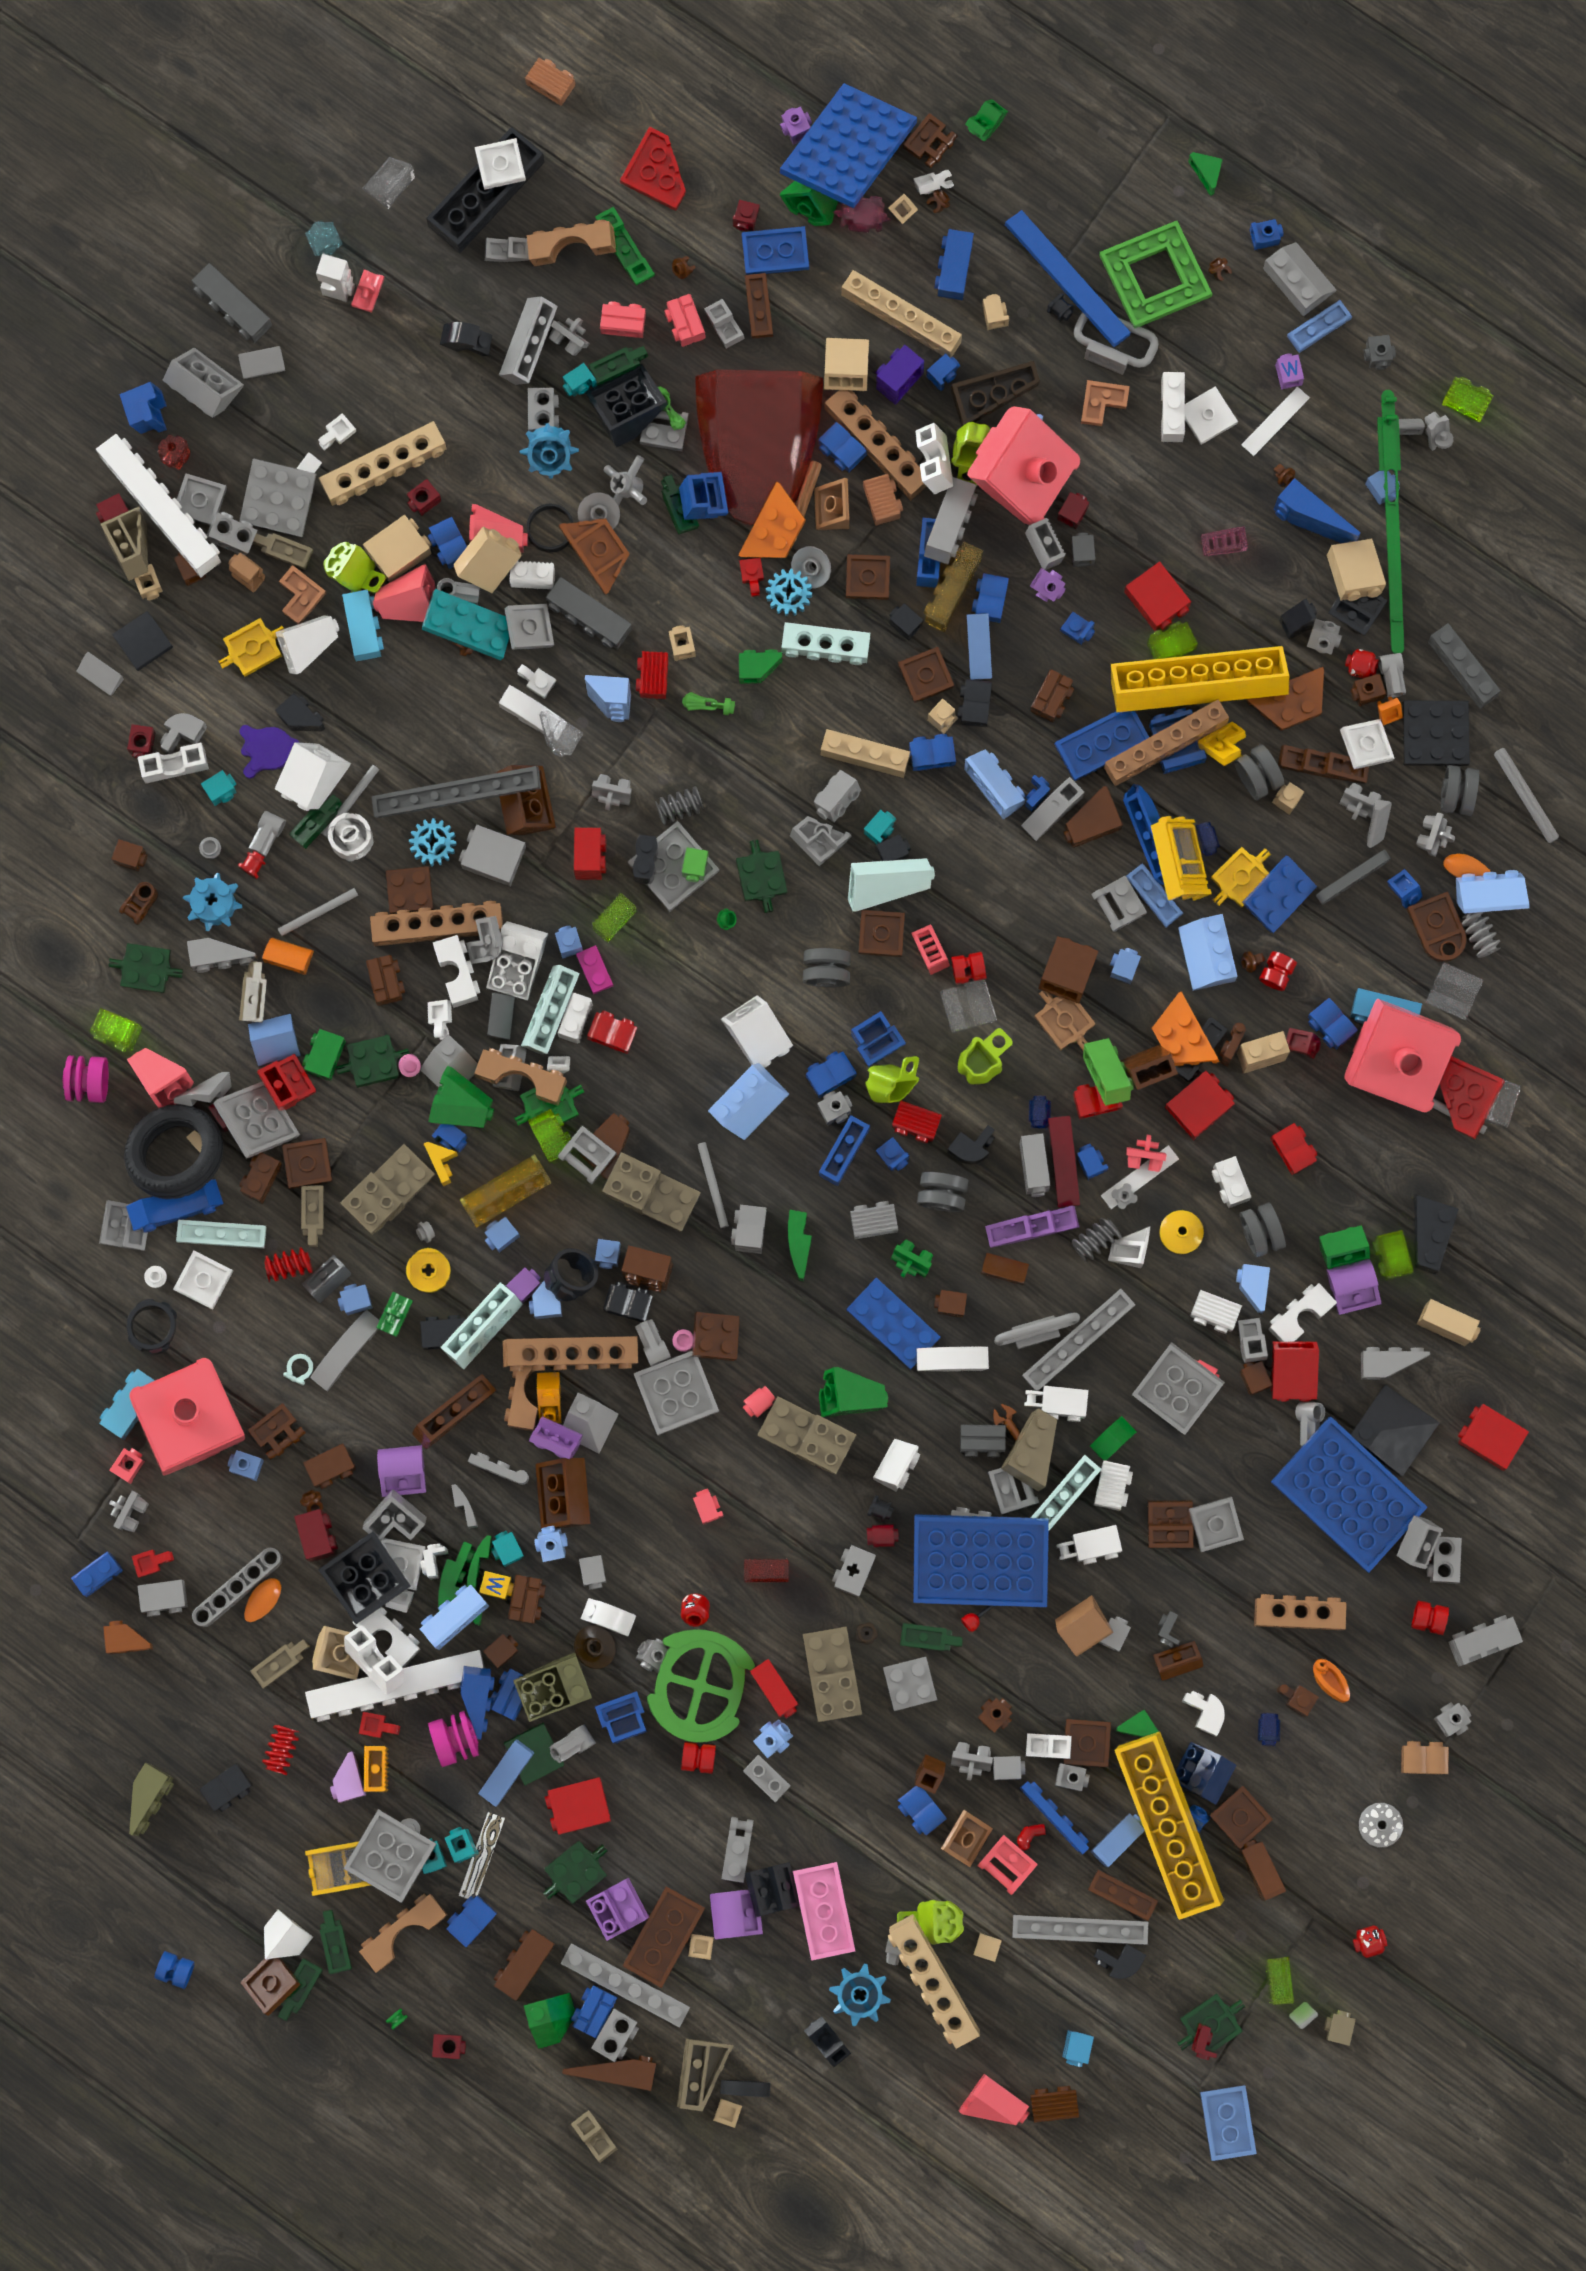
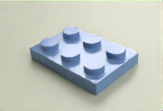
M1246 2086L1200 2092L1211 2161L1257 2154Z

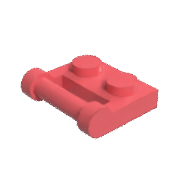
M1003 1835L977 1866L989 1872L1012 1895L1038 1864ZM992 1858L998 1859L1018 1878L1014 1882L1011 1881L990 1862Z

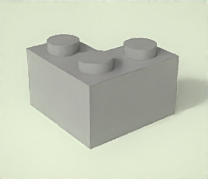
M740 1205V1210H735L734 1223H737V1229H732L731 1245H735V1251L762 1254L767 1208Z
M392 1489L367 1517L362 1529L368 1534L374 1531L381 1541L395 1527L408 1539L412 1540L425 1525L427 1517Z

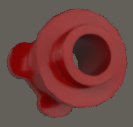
M253 851V853L248 852L244 863H239L238 866L241 870L257 879L259 877L257 875L262 865L265 866L266 864L263 861L265 857L256 851Z

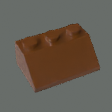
M510 765L495 773L528 768L533 766ZM537 766L539 767L541 789L499 796L507 835H527L556 828L543 766Z
M562 1458L535 1464L541 1529L548 1526H554L556 1529L590 1524L585 1458Z

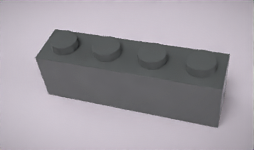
M210 263L191 280L194 286L193 291L201 299L205 297L209 301L208 305L216 313L220 311L224 315L223 319L230 326L235 325L239 329V334L248 341L250 339L256 343L272 327L270 318Z
M562 577L559 578L546 596L549 609L557 614L559 612L566 616L565 619L571 624L582 626L583 631L589 636L594 637L595 635L602 639L601 643L609 649L614 647L618 650L632 630L631 623Z
M1449 623L1430 636L1429 645L1479 709H1482L1498 697L1501 690Z

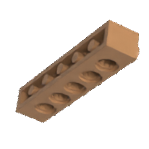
M852 390L837 391L825 402V410L867 450V455L885 474L889 475L890 480L894 479L895 485L911 501L927 487L922 482L921 468L915 463V457L908 450L905 452L900 447V441L894 435L890 436L886 432V426L880 420L876 421L871 416V410L866 405L862 406L857 401L858 397ZM852 408L856 412L853 415H847L844 411ZM866 423L870 428L868 430H861L859 425ZM875 439H882L884 444L877 446L873 441ZM890 454H896L899 458L896 461H891L887 457ZM909 469L913 474L911 476H904L902 471Z
M1216 700L1106 761L1104 769L1114 786H1117L1227 725L1229 717L1220 701Z
M496 901L483 902V905L477 906L474 903L462 904V907L453 908L452 905L441 906L439 910H431V908L426 907L418 909V912L399 910L397 914L388 915V912L375 913V916L370 917L372 942L374 946L441 940L458 935V938L479 936L476 921L474 920L478 914H484L486 917L496 916L501 932L503 927L501 904H496ZM457 916L464 917V922L461 925H455L453 919ZM435 918L443 920L442 925L439 927H433L431 923ZM412 921H420L421 926L418 929L410 928ZM391 923H398L399 929L391 932L388 930V926Z
M637 1336L506 1339L503 1341L504 1367H510V1371H523V1367H532V1371L545 1370V1366H554V1370H567V1366H575V1370L589 1369V1365H597V1369H610V1365H619V1369H630L632 1365L638 1363ZM611 1347L618 1350L619 1355L617 1359H613L610 1356L609 1350ZM568 1348L573 1349L575 1352L573 1360L568 1359L566 1356ZM589 1348L596 1350L597 1357L595 1360L589 1358ZM524 1349H528L532 1353L530 1361H526L523 1358L522 1352ZM546 1349L552 1350L554 1354L552 1360L545 1358L544 1351Z

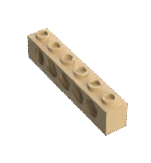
M852 270L842 286L843 297L942 356L946 353L951 358L961 344L962 334Z
M433 421L319 477V480L331 505H342L348 501V498L354 495L360 496L367 492L368 488L374 485L380 486L387 481L386 479L392 476H401L406 472V469L412 466L419 467L425 463V460L441 456L447 450L446 444ZM420 443L428 445L424 450L417 449V446ZM402 452L409 454L408 457L403 460L397 457ZM382 462L389 463V466L386 469H380L378 467L379 464ZM367 471L370 473L369 477L365 479L359 477L362 472ZM343 481L351 482V485L347 488L340 487Z
M914 1914L890 1926L889 1941L893 1947L897 1946L901 1954L899 1957L905 1967L909 1966L912 1971L910 1974L915 1986L920 1985L923 1991L921 1996L926 2005L931 2004L935 2011L932 2015L938 2025H943L945 2029L943 2034L949 2044L953 2043L957 2049L979 2037L980 2029ZM911 1939L917 1944L913 1948H908L904 1943ZM918 1959H924L928 1964L925 1967H919L915 1962ZM934 1978L937 1979L939 1983L938 1985L932 1987L929 1986L926 1982L928 1979ZM940 1998H947L950 2003L942 2006L937 2001ZM957 2017L961 2022L958 2025H952L949 2023V2019Z

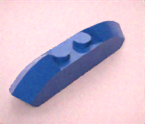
M1133 784L1125 793L1123 801L1153 877L1159 884L1164 885L1151 825L1159 822L1160 816L1147 792L1140 785Z

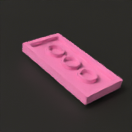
M837 1862L793 1871L811 1961L854 1952L855 1947Z

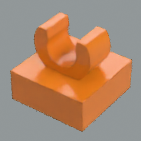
M1388 697V702L1383 704L1381 701L1377 702L1379 719H1381L1383 726L1403 718L1401 703L1398 698Z

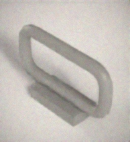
M1083 312L1079 316L1073 332L1075 339L1087 347L1084 359L1121 375L1124 374L1127 364L1140 368L1149 365L1153 360L1159 343L1158 338L1151 331L1142 327L1134 329L1132 323L1119 318L1130 332L1146 338L1150 342V347L1145 357L1137 359L1085 337L1082 334V330L1088 318Z
M1069 1313L1058 1317L1053 1315L1012 1327L1010 1331L997 1335L994 1342L999 1346L1016 1342L1017 1348L1021 1349L1060 1337L1058 1329L1078 1323L1080 1315L1078 1313Z

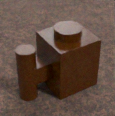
M1285 1684L1277 1688L1279 1694L1289 1699L1286 1706L1304 1717L1308 1716L1319 1698L1300 1685L1295 1690H1292Z

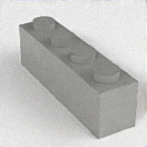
M542 296L527 298L499 376L514 385L528 384L530 382L557 310V305Z
M952 477L953 487L947 489L924 553V557L949 564L950 558H955L959 548V545L956 544L957 540H962L965 532L963 524L969 522L972 513L969 510L970 505L975 506L978 494L975 493L976 484Z

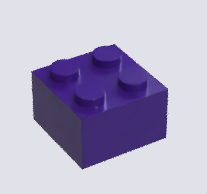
M906 345L901 349L897 348L892 353L888 364H882L876 372L878 374L876 389L895 405L920 379L924 372V360Z

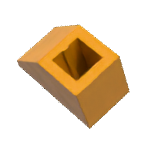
M559 1372L537 1373L539 1421L543 1416L556 1423H561Z

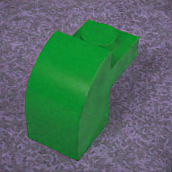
M990 99L984 102L977 115L970 117L965 125L968 126V130L982 141H986L999 127L1008 111Z

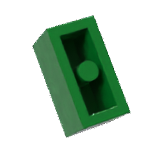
M319 1029L318 1034L314 1033L310 1043L313 1046L310 1054L307 1053L303 1060L305 1072L331 1082L346 1043L345 1038Z
M1362 1225L1319 1236L1320 1251L1327 1269L1370 1259L1369 1244Z

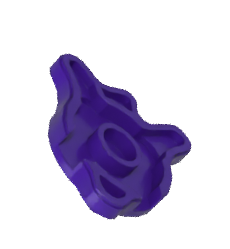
M243 725L239 730L240 735L245 739L241 754L244 757L251 758V761L243 770L245 777L251 779L263 770H277L284 767L294 743H299V741L291 738L285 731L276 727L253 729L248 725Z

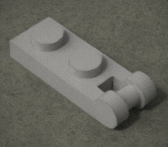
M478 1452L477 1455L471 1454L469 1457V1464L519 1485H525L529 1481V1476L524 1470L512 1471L509 1469L510 1465L499 1460L495 1464L489 1461L490 1457Z
M731 1817L722 1872L723 1880L744 1883L754 1820L747 1819V1821L738 1820L737 1817ZM736 1829L745 1830L744 1837L736 1836Z

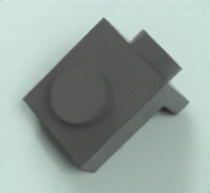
M1170 1611L1168 1615H1162L1158 1623L1161 1629L1157 1636L1161 1638V1643L1172 1648L1173 1645L1178 1646L1180 1641L1169 1635L1178 1617L1177 1614Z

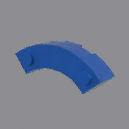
M216 1179L206 1183L200 1190L195 1191V1193L182 1198H143L127 1205L126 1208L133 1230H143L144 1233L156 1230L158 1226L170 1224L201 1213L204 1215L211 1214L216 1211V1207L223 1204Z

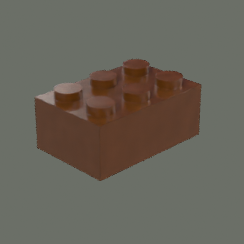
M628 1245L621 1270L623 1278L627 1281V1284L635 1287L643 1284L647 1285L648 1290L661 1293V1289L666 1291L673 1268L672 1257Z

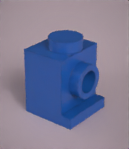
M1276 219L1251 223L1249 231L1254 250L1280 244V237H1283V228L1281 224L1277 225ZM1271 230L1272 233L1267 234L1265 231Z
M945 353L927 369L926 377L942 391L944 390V383H950L956 377L960 364L954 357L950 358Z
M441 1124L432 1135L436 1142L441 1139L439 1143L443 1147L450 1150L454 1149L459 1153L467 1145L465 1141L467 1139L466 1134L454 1125Z
M1087 1144L1079 1149L1080 1152L1077 1153L1076 1157L1087 1180L1108 1170L1107 1164L1102 1165L1104 1159L1099 1150L1095 1151L1091 1144Z

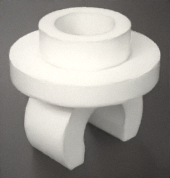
M152 1266L146 1270L144 1279L150 1287L159 1288L165 1284L167 1274L163 1268Z

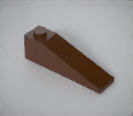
M481 1374L417 1424L412 1432L413 1436L427 1450L495 1393L496 1389Z
M640 2055L639 2059L564 2068L562 2074L651 2091L657 2063L652 2062V2057Z

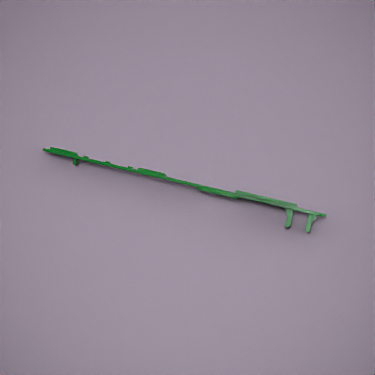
M1385 390L1381 394L1382 417H1377L1379 471H1384L1383 487L1385 490L1391 651L1396 654L1404 651L1398 471L1401 470L1399 417L1395 415L1397 397H1394V393L1391 390ZM1388 470H1393L1395 473V502L1388 500Z

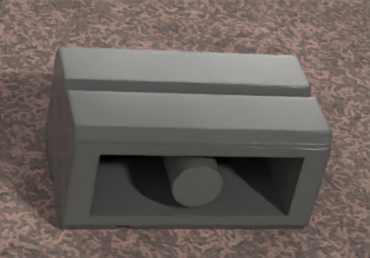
M961 1425L960 1453H965V1457H978V1453H987V1457H1000V1453H1005L1006 1426Z

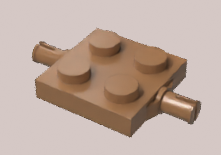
M1041 991L1039 995L1047 1004L1034 1016L1060 1051L1068 1045L1077 1042L1084 1052V1044L1088 1043L1084 1035L1096 1025L1080 1003L1078 1004L1062 997L1053 998L1050 993Z

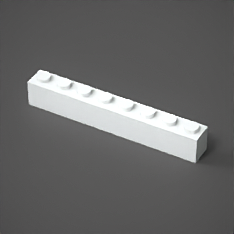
M115 434L96 448L100 458L200 577L204 576L221 563L218 557L220 551L213 543L209 545L205 540L207 536L200 527L196 529L193 526L195 522L188 513H182L180 510L182 506L175 497L171 499L167 495L170 492L163 483L158 484L155 479L157 477L150 468L145 469L143 459L138 453L133 454L130 451L132 447L125 438L121 440Z
M472 1651L403 1668L404 1684L388 1695L370 1677L307 1691L305 1694L310 1716L312 1719L317 1718V1722L329 1720L332 1714L338 1713L339 1717L352 1714V1710L360 1708L361 1711L374 1709V1704L382 1703L383 1706L395 1704V1699L404 1697V1701L418 1698L417 1694L426 1692V1696L439 1693V1689L447 1687L448 1690L461 1688L460 1683L464 1666L485 1668L481 1651Z

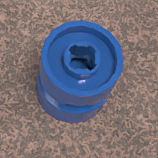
M164 1951L154 1978L165 1983L172 1981V1985L185 1989L192 1975L195 1962L186 1958L179 1960L177 1955Z

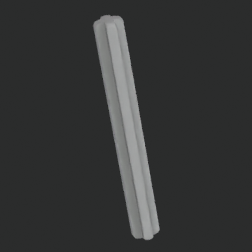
M1505 748L1497 750L1494 753L1495 758L1548 843L1554 842L1558 839L1559 835Z

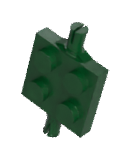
M752 840L749 842L752 854L736 858L744 902L751 900L762 901L764 913H768V911L770 913L773 912L771 899L775 896L787 894L779 851L761 852L759 840Z
M127 943L123 960L109 959V962H111L108 965L109 967L121 969V987L164 993L169 976L181 979L183 976V969L171 968V950Z
M390 1035L348 1044L349 1063L336 1066L338 1075L351 1072L354 1076L356 1087L359 1088L400 1078L397 1069L398 1060L410 1053L408 1048L395 1051Z
M578 1840L544 1868L551 1877L553 1885L544 1891L543 1894L549 1900L557 1892H560L573 1904L607 1876L600 1867L598 1859L608 1850L601 1844L600 1847L591 1852Z
M1216 1993L1181 2017L1180 2020L1188 2034L1187 2037L1177 2042L1181 2046V2050L1183 2051L1193 2044L1199 2023L1211 2028L1210 2032L1213 2033L1210 2045H1206L1205 2048L1211 2051L1217 2050L1243 2032L1235 2017L1236 2013L1246 2008L1242 2004L1243 2002L1239 2000L1229 2007Z

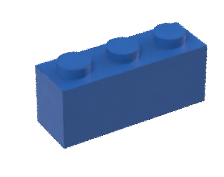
M949 229L948 235L943 236L941 248L945 249L944 256L939 257L938 269L942 270L941 275L936 276L934 289H938V297L963 300L974 233Z
M852 1115L850 1116L819 1170L821 1178L836 1186L839 1185L867 1136L870 1125Z

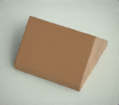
M843 478L814 488L816 529H849L848 479Z
M1092 1595L1055 1619L1057 1632L1075 1656H1079L1114 1633Z
M963 1810L940 1850L971 1867L993 1828Z

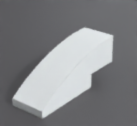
M509 685L499 701L500 708L518 717L523 723L555 741L567 723L554 712Z
M988 1347L917 1349V1371H983L989 1369Z

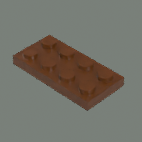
M666 1886L626 1958L623 1967L662 1988L705 1908Z

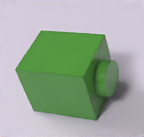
M687 847L682 877H685L690 882L704 881L708 851Z

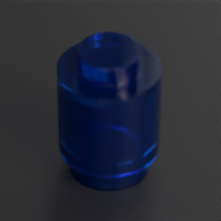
M1211 822L1196 825L1195 830L1201 853H1204L1205 856L1216 853V849L1220 845L1214 826L1211 825Z
M1034 1096L1033 1100L1029 1101V1122L1031 1123V1128H1048V1118H1051V1101L1047 1100L1046 1096Z
M1262 1713L1260 1715V1719H1258V1741L1262 1742V1746H1276V1742H1280L1281 1720L1278 1719V1714Z

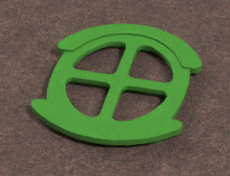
M693 1629L680 1631L665 1637L663 1644L670 1648L658 1672L655 1694L647 1696V1702L654 1718L671 1735L686 1741L709 1742L729 1734L739 1725V1719L734 1716L742 1698L745 1669H754L755 1664L753 1660L735 1641L717 1632ZM694 1648H702L704 1650L702 1664L696 1680L672 1673V1666L685 1652ZM716 1652L721 1654L730 1666L733 1678V1686L730 1690L712 1686L706 1682L711 1659ZM669 1682L690 1687L694 1691L688 1715L684 1720L678 1718L669 1705L667 1698V1684ZM704 1692L728 1699L726 1708L716 1719L706 1724H697L695 1722L700 1699Z

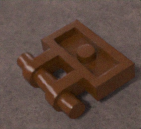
M929 113L903 144V148L919 160L924 154L929 156L925 165L932 168L935 163L938 164L942 159L943 153L954 145L953 141L957 138V135L953 131L947 136L942 132L946 129V125ZM938 140L941 144L936 150L932 149L931 146Z
M1236 1023L1230 1033L1232 1040L1231 1042L1226 1040L1219 1056L1223 1057L1220 1063L1227 1067L1246 1031L1244 1024Z
M283 1403L248 1429L261 1448L268 1443L271 1445L272 1449L266 1452L270 1460L277 1455H282L284 1453L283 1450L292 1443L296 1444L299 1442V1438L306 1434L301 1426L295 1431L291 1429L290 1426L297 1422V1420ZM285 1431L288 1436L277 1443L274 1438Z

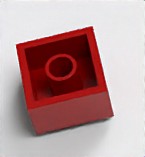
M575 828L574 873L576 880H602V873H606L605 856H602V852L607 851L606 834H602L601 828Z

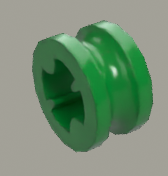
M401 2008L385 2021L387 2024L390 2023L392 2025V2030L408 2018L407 2015L402 2014L403 2010Z

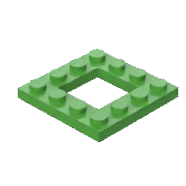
M1178 221L1101 251L1099 254L1134 329L1212 297L1208 283ZM1166 250L1182 284L1145 299L1129 265Z

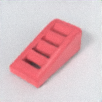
M931 924L911 933L930 975L950 966ZM931 934L932 937L920 942V938ZM933 942L935 943L934 945L928 948H923L924 946L929 945ZM938 950V953L927 957L928 954Z

